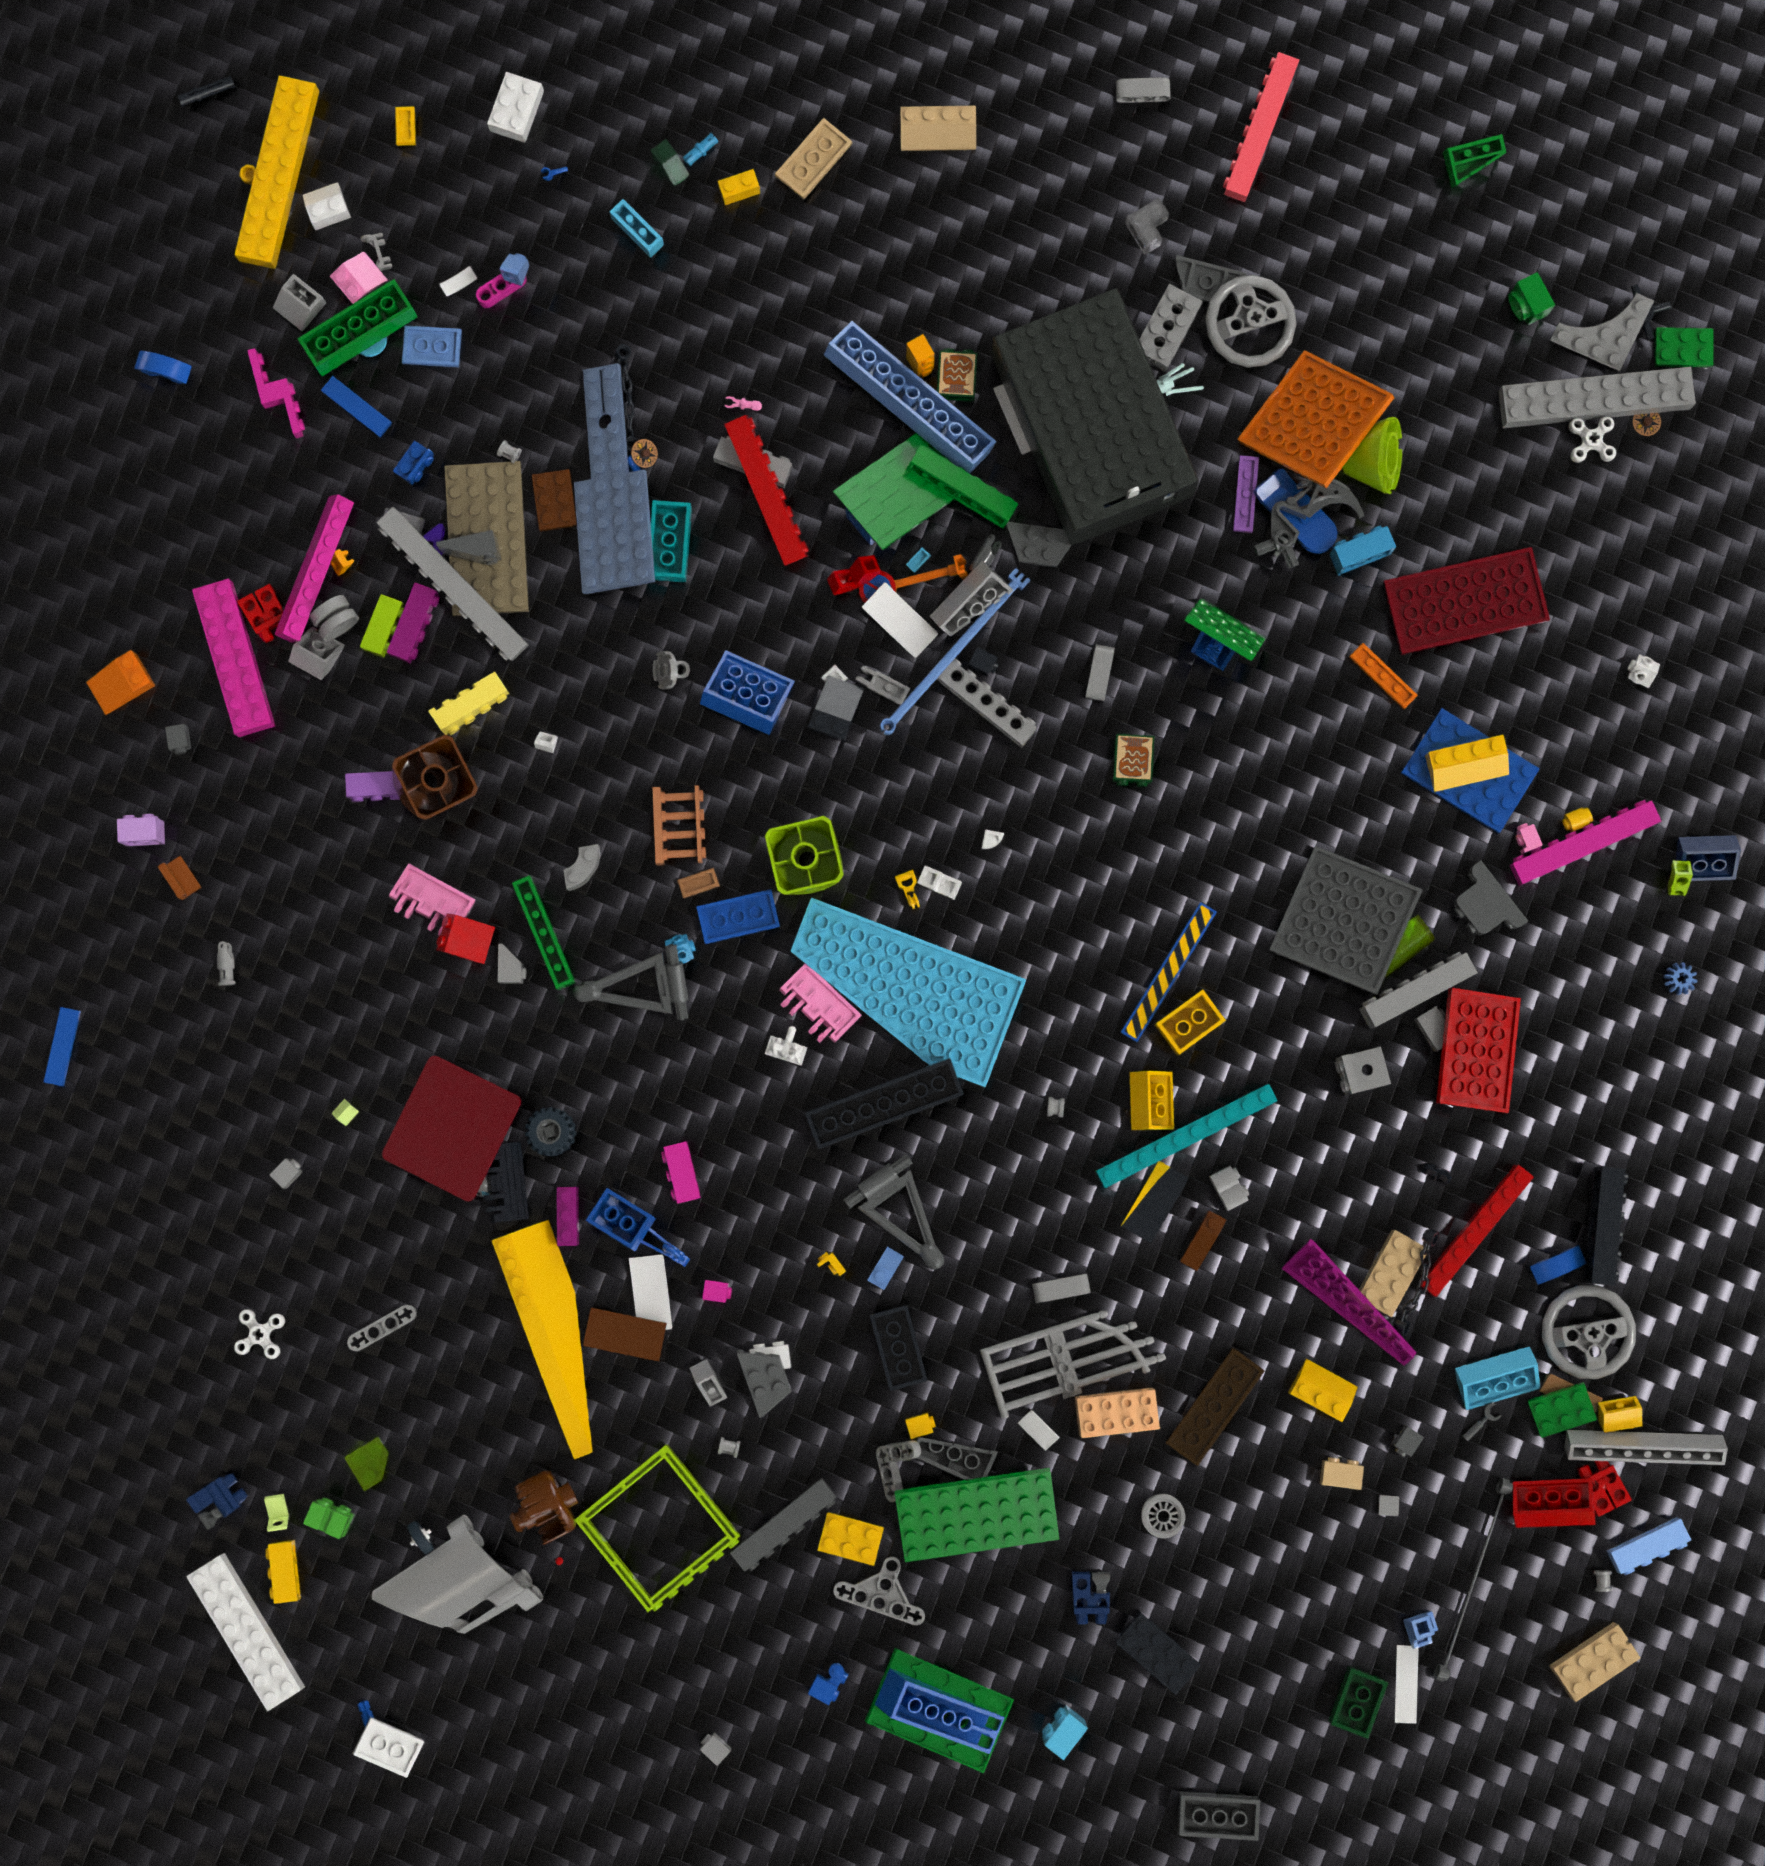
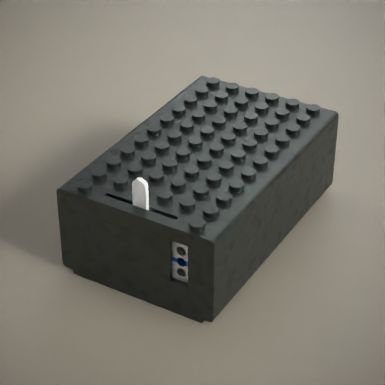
M1118 288L993 338L991 357L1070 545L1081 543L1183 502L1194 495L1199 479Z

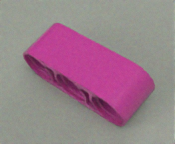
M502 274L481 286L476 292V297L482 307L489 308L522 286L505 281ZM525 276V279H524V282H523V285H522V286H524L525 283H526V281H527V277H526V276ZM499 284H506L503 290L497 289ZM484 294H490L488 300L481 299Z

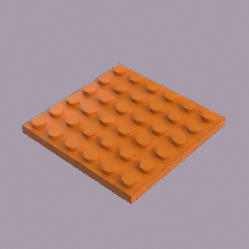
M1304 350L1237 440L1240 444L1327 488L1392 402L1394 396L1392 393Z

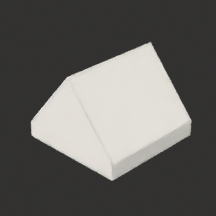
M539 732L534 742L535 748L554 753L558 737Z

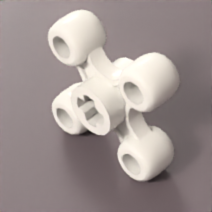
M1603 417L1599 421L1598 427L1592 430L1585 426L1581 418L1571 420L1569 423L1570 432L1578 434L1582 438L1581 446L1574 448L1570 456L1573 462L1580 463L1584 461L1589 450L1598 451L1601 459L1606 462L1615 458L1616 449L1603 442V435L1610 432L1614 427V420L1611 417ZM1593 437L1596 441L1592 443V440H1589V438Z
M245 1309L241 1311L239 1320L249 1328V1336L235 1343V1352L245 1355L254 1344H259L263 1347L267 1358H277L280 1355V1348L277 1344L271 1342L270 1333L274 1329H280L284 1326V1316L279 1313L273 1314L267 1323L259 1324L252 1310ZM245 1314L250 1316L248 1321L245 1319ZM275 1318L279 1319L278 1325L274 1322ZM257 1331L263 1333V1337H260V1339L259 1336L256 1335ZM241 1344H244V1350L240 1349ZM271 1348L275 1350V1353L273 1355L270 1354Z

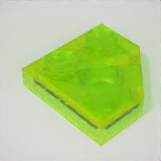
M379 1437L345 1457L346 1462L364 1491L383 1479L389 1453Z

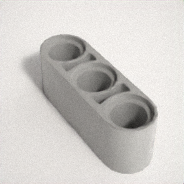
M1133 78L1120 79L1115 82L1116 101L1120 103L1168 101L1171 98L1170 79Z
M1096 644L1085 698L1105 700L1115 648Z
M1087 1274L1032 1284L1035 1303L1091 1293Z

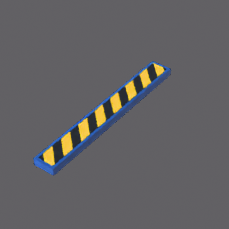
M1200 902L1120 1033L1138 1042L1217 912Z

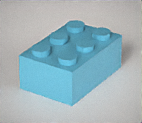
M1067 1705L1064 1708L1060 1707L1054 1714L1055 1720L1052 1724L1048 1723L1042 1730L1044 1745L1063 1760L1088 1729L1085 1719Z

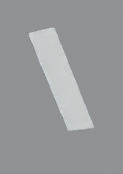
M1004 385L993 388L1021 454L1030 452V447Z
M1397 1645L1395 1723L1416 1724L1418 1648L1412 1649L1411 1646Z

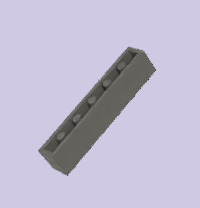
M821 1478L734 1548L730 1554L744 1572L748 1569L752 1571L759 1565L758 1561L762 1557L767 1559L775 1552L773 1548L778 1544L783 1546L790 1540L789 1535L793 1532L798 1534L803 1530L805 1522L809 1519L812 1522L819 1517L821 1509L824 1507L828 1509L835 1504L836 1494L825 1480Z

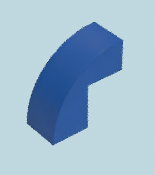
M147 351L139 352L135 369L147 375L163 376L180 384L187 383L192 367L179 360Z
M1578 1245L1558 1255L1539 1261L1530 1266L1537 1284H1541L1577 1269L1587 1262Z

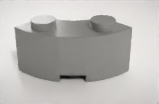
M598 844L579 847V855L576 862L571 867L563 870L568 891L575 890L586 884L597 870L600 862V846Z

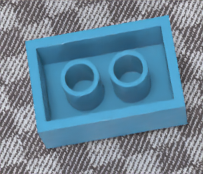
M1377 526L1366 535L1359 533L1348 542L1346 539L1337 542L1329 555L1337 575H1341L1391 555L1396 545L1388 526L1383 528Z

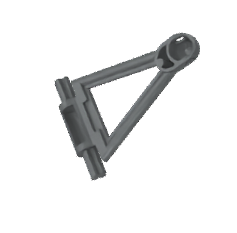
M670 944L665 946L667 964L664 962L662 952L600 980L578 983L573 990L575 999L580 1002L596 1000L673 1014L672 1002L675 1003L677 1020L687 1019L686 1001L688 1000L683 963L679 961L677 945ZM655 966L661 1002L602 992V989Z
M905 1154L892 1165L886 1164L857 1185L859 1188L847 1196L844 1201L851 1209L864 1198H867L868 1201L857 1209L920 1255L929 1268L936 1270L943 1266L944 1257L935 1245L911 1170L900 1178L898 1176L900 1172L913 1164L907 1154ZM904 1186L907 1188L925 1242L923 1245L919 1244L874 1210L876 1206Z

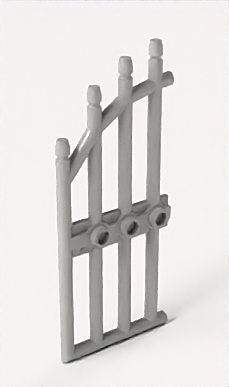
M1107 1310L980 1350L1002 1419L1009 1417V1410L1062 1394L1063 1398L1066 1399L1081 1394L1080 1387L1141 1368L1143 1373L1150 1372L1149 1365L1164 1361L1166 1359L1165 1354H1158L1144 1359L1138 1348L1154 1343L1153 1337H1146L1145 1339L1133 1342L1124 1335V1332L1137 1328L1136 1321L1117 1327L1097 1321L1108 1316ZM1085 1324L1101 1330V1332L1067 1343L1063 1331ZM1111 1336H1115L1124 1344L1072 1361L1069 1353L1071 1349ZM1041 1338L1045 1339L1048 1349L995 1366L992 1364L991 1354ZM1131 1351L1137 1360L1136 1362L1078 1380L1075 1368ZM1050 1356L1053 1368L999 1385L996 1373ZM1056 1375L1058 1387L1008 1403L1004 1402L1002 1396L1004 1391Z

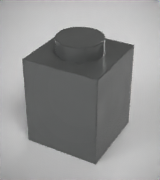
M180 724L165 727L168 749L175 752V754H184L186 750L192 749L188 726Z
M1405 1425L1392 1445L1396 1447L1395 1452L1405 1457L1408 1455L1412 1457L1424 1437Z

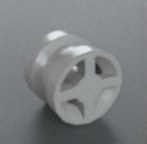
M1049 1097L1047 1116L1057 1115L1058 1117H1063L1064 1098L1057 1100Z

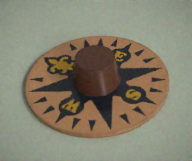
M1658 413L1634 415L1633 426L1639 434L1651 436L1660 429L1661 418Z
M641 439L634 443L631 456L636 465L647 468L656 462L658 452L656 446L651 441Z

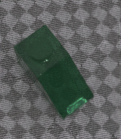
M666 139L651 149L653 159L674 187L689 177V173L679 156Z

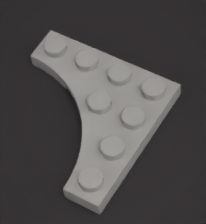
M1636 293L1629 305L1618 316L1596 326L1575 327L1558 322L1550 341L1620 371L1654 300Z

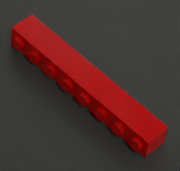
M744 415L724 424L784 565L786 566L807 557L808 547L805 541L802 542L799 537L801 531L798 524L793 523L791 518L794 516L792 509L785 504V493L782 488L779 489L776 483L779 481L776 472L770 469L769 464L771 460L768 454L762 450L761 446H764L760 435L756 436L754 431L756 425L753 418Z
M1514 1165L1429 1269V1284L1426 1292L1432 1297L1439 1295L1534 1178L1520 1165ZM1426 1281L1421 1282L1420 1287H1422L1423 1289L1425 1287Z

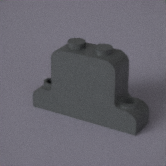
M1481 860L1469 869L1468 877L1473 882V885L1454 900V911L1459 918H1464L1467 922L1466 927L1472 934L1484 935L1501 922H1504L1509 929H1517L1528 922Z

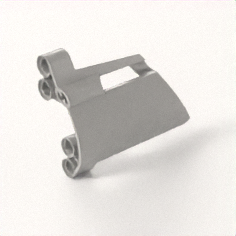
M462 1515L447 1525L451 1538L449 1541L375 1589L372 1593V1600L392 1610L441 1628L450 1627L464 1634L515 1604L528 1611L543 1601L541 1591L532 1584L531 1576L526 1570L522 1569L511 1576L481 1548L484 1546V1541L481 1535L473 1530V1524L466 1515ZM484 1600H488L495 1605V1607L471 1623L458 1618Z

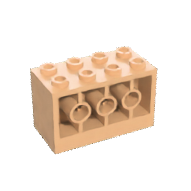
M1153 1388L1074 1396L1078 1431L1081 1438L1160 1429L1156 1393Z

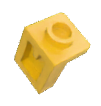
M826 1252L818 1258L820 1261L817 1264L818 1267L829 1261L828 1267L834 1275L838 1273L841 1276L846 1272L833 1253L829 1255Z

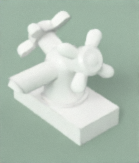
M794 1026L788 1028L785 1040L770 1036L765 1054L802 1066L807 1047L792 1043L796 1029Z

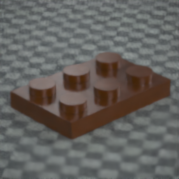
M570 470L533 474L532 480L539 530L547 531L577 526Z

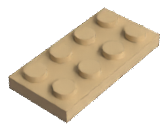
M823 118L775 173V176L802 199H805L852 145V141Z

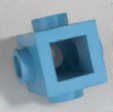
M687 934L676 935L672 939L665 941V946L670 944L677 945L679 961L682 963H687L694 959L693 951L696 950L693 940L688 939Z

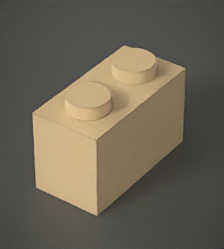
M1328 1457V1461L1322 1460L1320 1484L1361 1490L1364 1466L1359 1465V1461L1347 1460V1463L1339 1462V1458Z

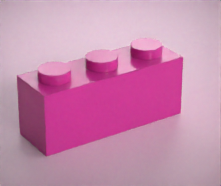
M682 1142L664 1147V1152H661L663 1162L668 1164L669 1170L666 1171L668 1182L672 1181L674 1189H671L673 1201L677 1200V1204L701 1198L688 1143Z

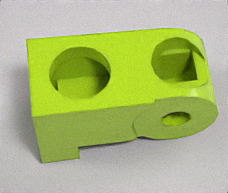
M1673 860L1672 872L1668 882L1669 895L1685 896L1687 894L1693 876L1690 861Z

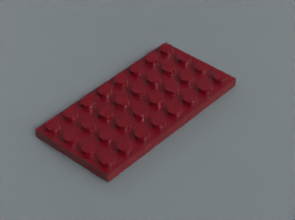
M1532 547L1383 581L1401 655L1550 621Z

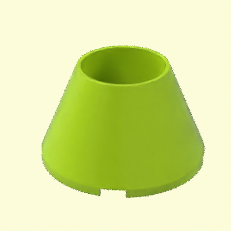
M1388 417L1376 422L1343 466V471L1346 475L1385 494H1391V489L1395 490L1401 470L1402 449H1399L1398 439H1402L1400 423L1396 417Z

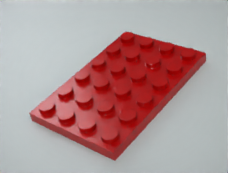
M1457 988L1448 989L1436 1103L1509 1113L1521 998Z

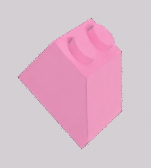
M365 252L342 263L330 275L352 304L377 290L388 281Z

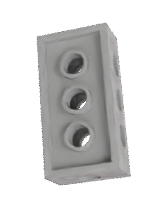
M1171 284L1168 285L1139 339L1149 364L1165 373L1203 302ZM1172 310H1178L1180 314H1174ZM1169 326L1172 330L1167 331L1163 327ZM1160 342L1163 346L1157 347L1154 343Z

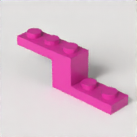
M255 348L248 350L261 404L266 409L285 403L294 436L296 438L303 437L302 430H305L303 420L299 419L298 416L300 407L298 401H294L293 395L296 392L293 383H289L286 378L268 383L267 372H263L262 369L264 364L262 354H258Z

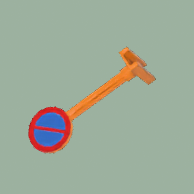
M959 554L953 556L955 564L899 580H894L887 572L881 571L871 581L859 587V594L862 601L866 603L884 583H887L896 592L897 588L947 575L953 576L958 574L964 580L969 575L965 570L967 562Z

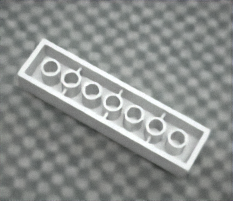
M225 1553L186 1576L267 1711L305 1688Z

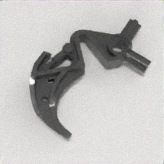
M1309 479L1296 485L1298 490L1307 488L1303 491L1301 490L1293 497H1288L1286 501H1279L1274 504L1271 511V539L1255 545L1256 554L1260 556L1276 550L1279 553L1282 552L1288 568H1294L1299 565L1293 547L1300 532L1280 512L1281 510L1306 520L1307 517H1312L1324 506L1342 503L1352 507L1359 519L1364 517L1358 500L1345 484L1335 479L1332 480L1327 488ZM1308 491H1313L1314 493L1309 504L1298 507L1297 501L1304 497ZM1285 537L1288 543L1281 544L1278 538Z

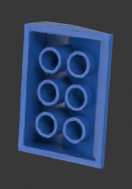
M725 650L703 691L700 704L770 735L795 681Z

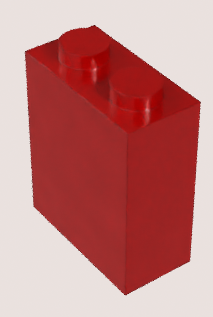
M447 913L442 921L443 928L437 939L436 950L484 964L495 927Z

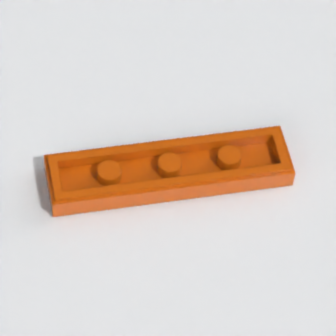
M1364 643L1349 656L1403 709L1418 696Z

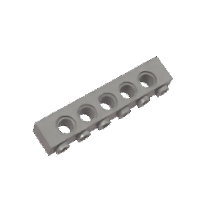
M955 658L936 680L1022 748L1037 730L1036 723L1029 717L1024 718L1016 706H1009L1001 694H994L986 682H979L976 679L977 676L971 670H964L961 667L962 664ZM959 673L962 679L960 681H953L951 675ZM974 685L977 690L974 693H968L966 687ZM987 696L992 702L989 705H983L981 698ZM1002 708L1006 711V715L998 717L996 710ZM1013 720H1017L1021 723V727L1014 729L1010 723Z

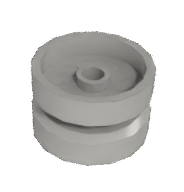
M338 595L327 600L309 616L313 625L320 627L319 634L324 641H330L339 637L352 628L359 620L355 611L348 609L350 604L344 595Z

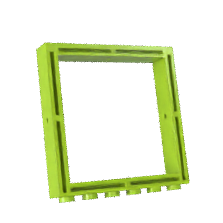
M668 1444L575 1519L576 1523L647 1612L652 1609L654 1612L663 1605L661 1601L666 1597L671 1599L679 1592L677 1590L678 1587L682 1584L687 1586L694 1580L692 1576L695 1573L699 1572L701 1574L709 1567L707 1563L712 1559L716 1562L724 1555L722 1552L727 1547L731 1549L740 1542L738 1540L740 1537L739 1532ZM665 1458L726 1535L653 1596H650L590 1519Z

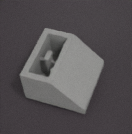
M293 274L281 288L273 309L303 332L326 302L320 294Z

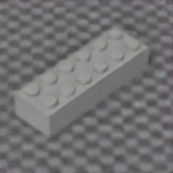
M1458 952L1446 958L1447 963L1444 964L1441 961L1431 966V971L1428 973L1424 970L1414 975V980L1411 982L1407 979L1397 984V989L1394 991L1390 988L1380 993V998L1377 1000L1373 997L1363 1002V1007L1359 1010L1369 1029L1381 1025L1477 974L1478 972L1467 952L1462 955Z

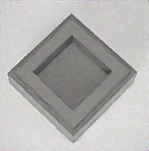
M1379 1495L1378 1515L1399 1516V1496Z

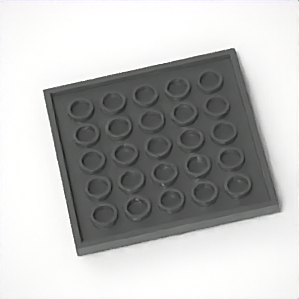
M1315 846L1273 940L1270 951L1377 995L1423 889Z

